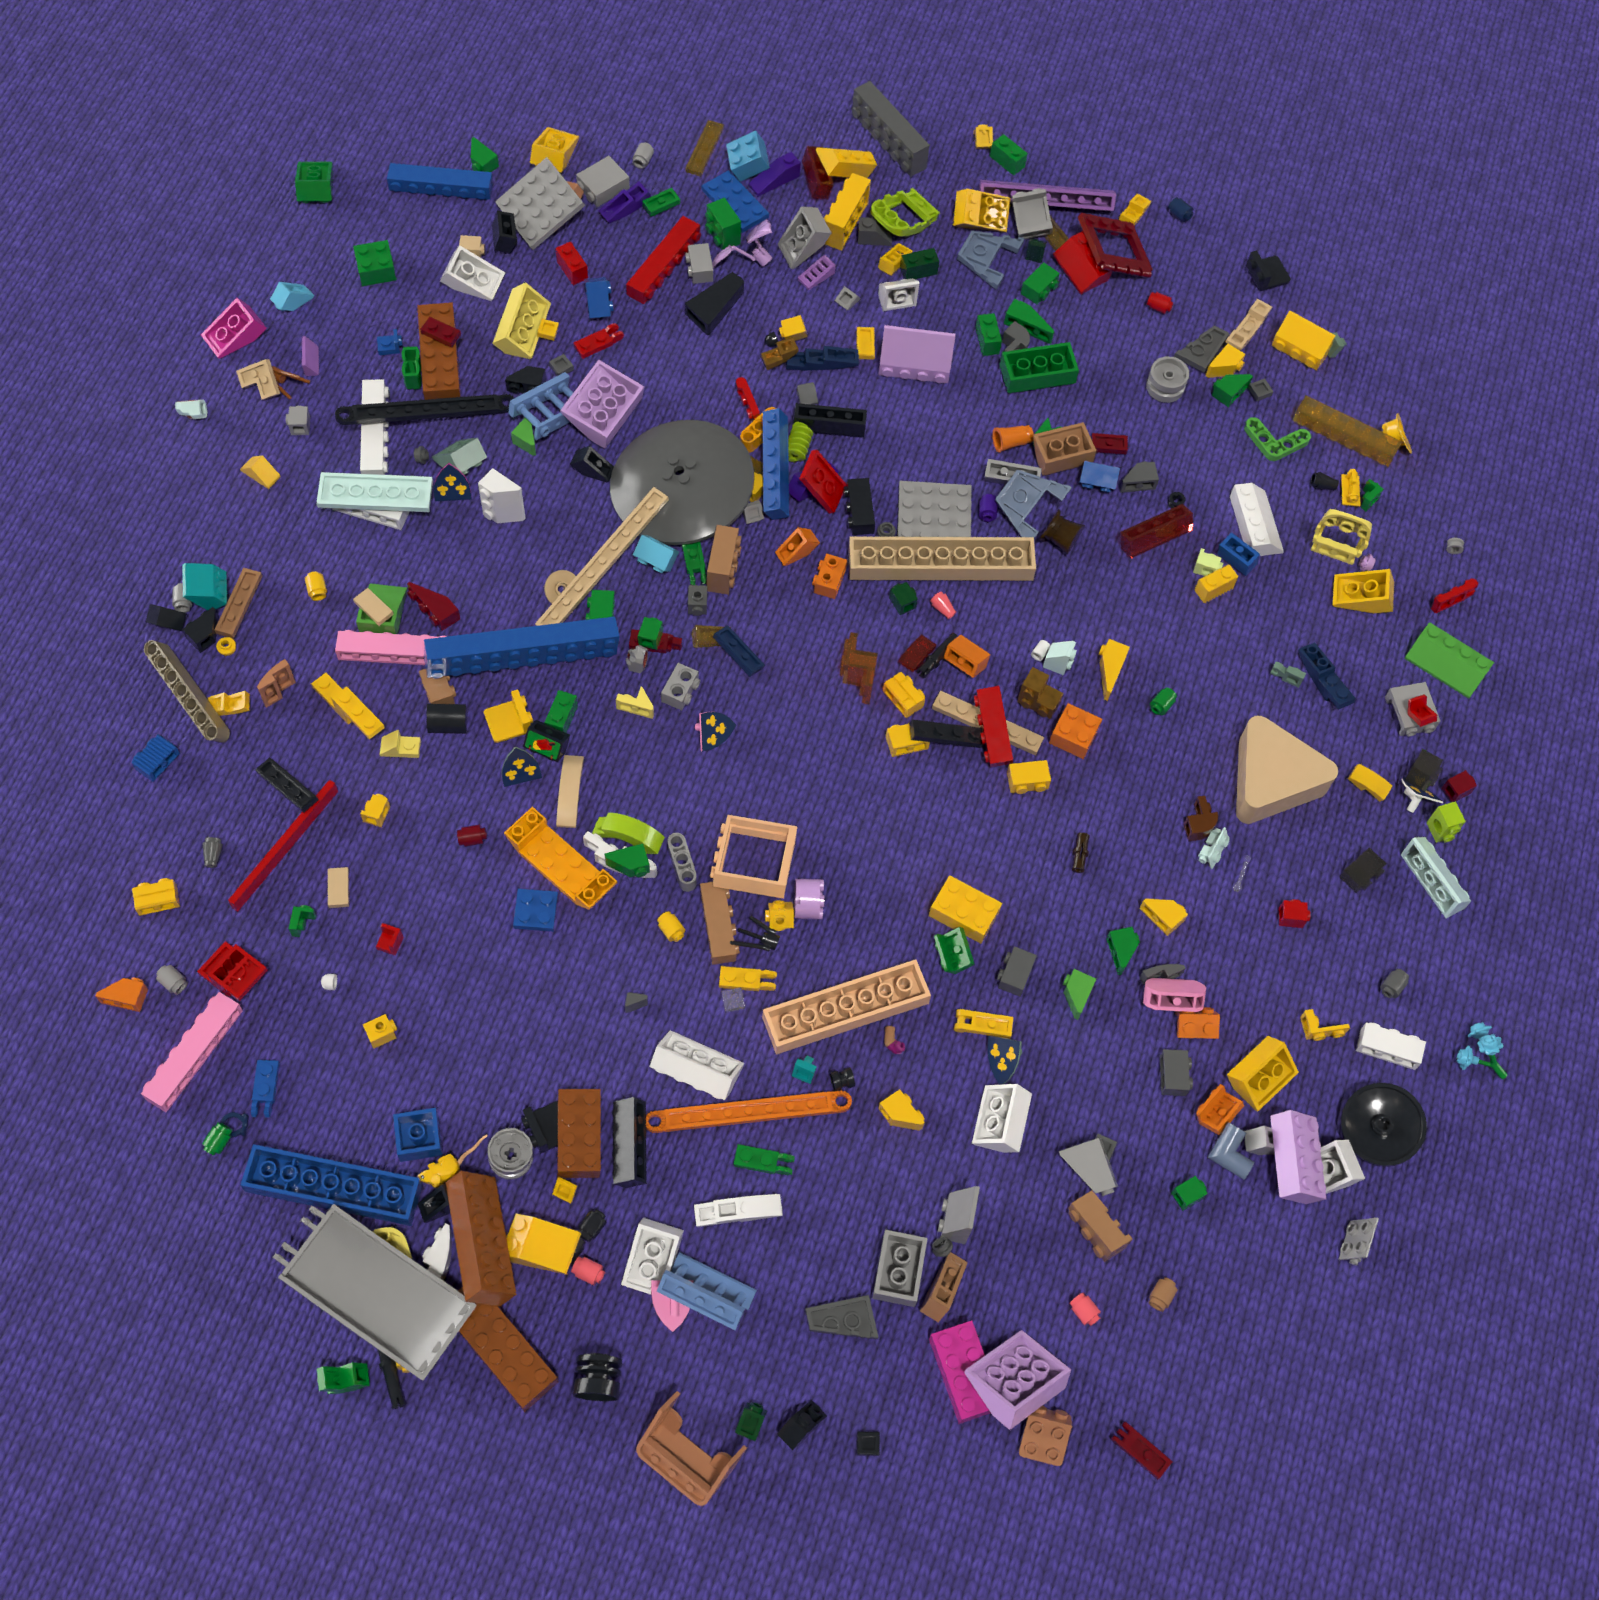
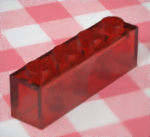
M1181 504L1120 532L1121 549L1130 558H1133L1193 530V513L1185 505Z

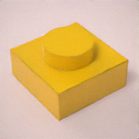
M541 319L537 337L554 341L559 323Z

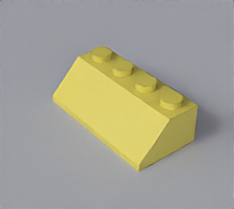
M526 282L513 288L492 344L505 354L531 359L539 339L537 332L541 319H546L551 303Z

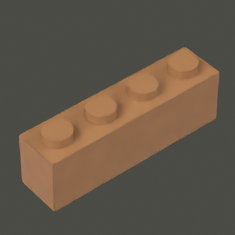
M713 882L701 883L700 894L712 965L735 962L736 954H740L739 946L730 944V941H734L733 936L736 935L735 923L731 924L730 917H733L732 905H728L727 899H730L729 889L713 887Z

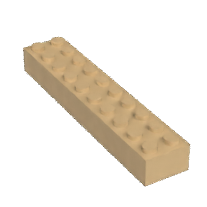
M850 537L849 580L1033 581L1036 572L1034 537Z

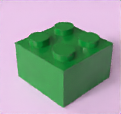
M724 197L707 204L705 228L707 233L712 235L716 246L723 250L730 245L731 247L740 245L741 220Z
M388 240L353 246L362 286L396 281Z

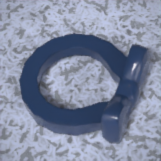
M232 1112L224 1115L220 1120L221 1123L225 1124L229 1118H238L242 1122V1127L232 1132L231 1138L239 1135L246 1136L249 1119L247 1114L240 1115Z

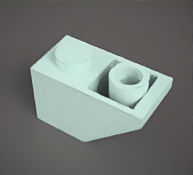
M1076 642L1052 643L1045 658L1043 668L1064 675L1066 669L1070 670L1077 652L1074 649Z

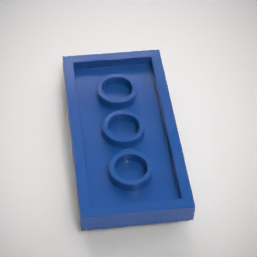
M729 170L702 185V191L712 202L724 197L741 220V233L769 218V212Z

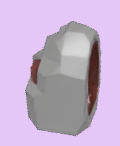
M639 645L628 650L626 665L629 671L641 673L645 670L648 649Z

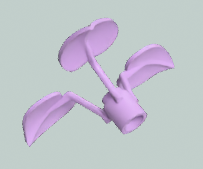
M766 219L748 234L746 238L748 244L753 241L757 244V247L752 251L753 256L736 246L731 247L730 245L716 255L712 262L713 269L715 265L733 250L749 257L753 262L757 260L762 267L765 266L772 257L762 247L758 238L772 233L771 223Z

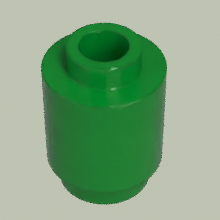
M1170 688L1160 690L1150 702L1151 711L1156 715H1165L1176 702V693Z
M217 1122L216 1126H212L202 1142L205 1146L204 1150L211 1155L221 1154L232 1137L231 1132L233 1130L225 1124Z

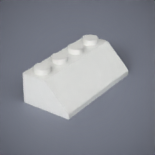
M1253 483L1234 485L1230 499L1243 541L1260 553V556L1283 553L1284 550L1265 490Z
M671 1030L657 1045L650 1067L658 1073L667 1074L679 1082H685L693 1086L696 1090H703L714 1098L726 1100L731 1093L744 1066V1063Z

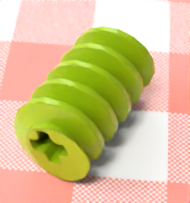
M795 422L789 435L788 456L791 462L804 461L806 459V454L810 447L809 443L813 437V431L802 422Z

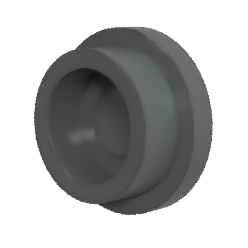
M424 446L414 449L416 463L426 464V461L429 459L428 450Z
M884 522L878 527L877 533L879 537H894L896 529L892 523Z
M940 1237L933 1242L932 1251L936 1257H945L951 1252L953 1244L946 1237Z

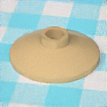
M558 570L550 574L544 586L548 601L553 604L561 594L558 591V587L562 586L564 591L576 576L567 570Z

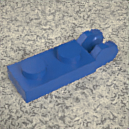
M257 1060L251 1117H257L260 1103H265V1118L271 1117L272 1105L275 1102L279 1061Z

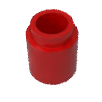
M1152 292L1147 305L1153 310L1166 314L1167 311H1171L1174 302L1171 301L1172 298L1159 292Z

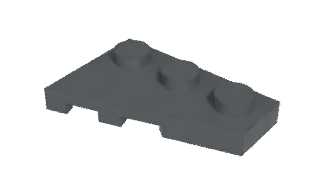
M1214 325L1201 334L1194 342L1188 343L1184 349L1175 352L1174 357L1205 373L1230 333Z
M869 1295L805 1308L810 1332L870 1339L879 1338Z

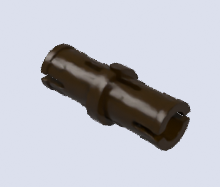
M1078 833L1076 848L1073 849L1074 861L1072 871L1076 873H1083L1085 870L1086 857L1089 855L1087 848L1090 835L1087 833Z

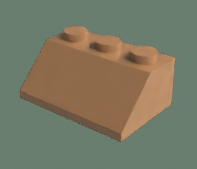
M1084 422L1033 435L1036 460L1039 468H1042L1043 476L1083 466L1084 461H1094L1096 448Z

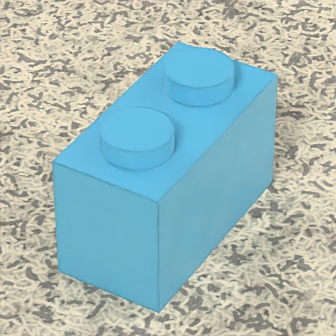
M642 535L633 555L638 557L637 561L645 565L649 563L654 566V570L663 573L664 571H671L679 551L648 535Z

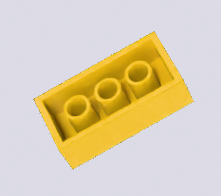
M852 173L849 179L845 180L843 190L838 192L836 202H833L830 207L829 215L826 214L824 217L831 231V235L825 242V245L843 250L859 221V217L862 216L869 203L870 179Z

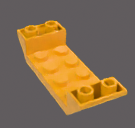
M533 807L504 832V835L516 851L578 906L590 910L618 883L604 869L601 871L596 869L547 826L546 818Z

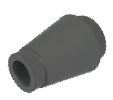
M207 837L205 842L202 843L204 866L216 868L223 844H221V839Z

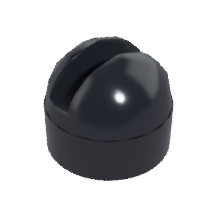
M771 332L766 335L765 343L767 346H777L778 339L775 333Z

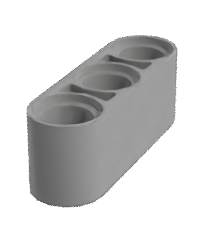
M673 833L668 837V852L680 888L683 891L689 892L694 890L697 885L696 871L685 837L681 833ZM680 843L681 845L679 847H674L672 844ZM685 860L686 863L679 864L678 861ZM689 877L692 881L685 882L683 879Z

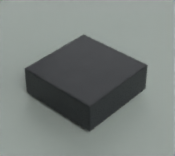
M858 1431L857 1456H879L880 1432Z

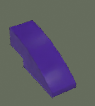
M638 181L628 191L625 189L620 191L598 211L608 223H611L635 212L643 206V200L652 196Z

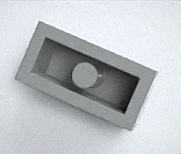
M709 244L688 245V253H685L686 263L690 265L687 266L688 277H692L693 284L713 282V266Z

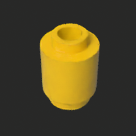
M316 571L308 573L305 577L308 596L313 601L323 600L326 598L327 593L323 574Z
M668 911L657 919L659 928L669 941L677 942L684 937L685 928L675 914Z

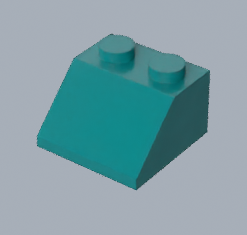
M182 564L183 597L206 610L212 607L217 609L227 604V575L225 570L214 564Z

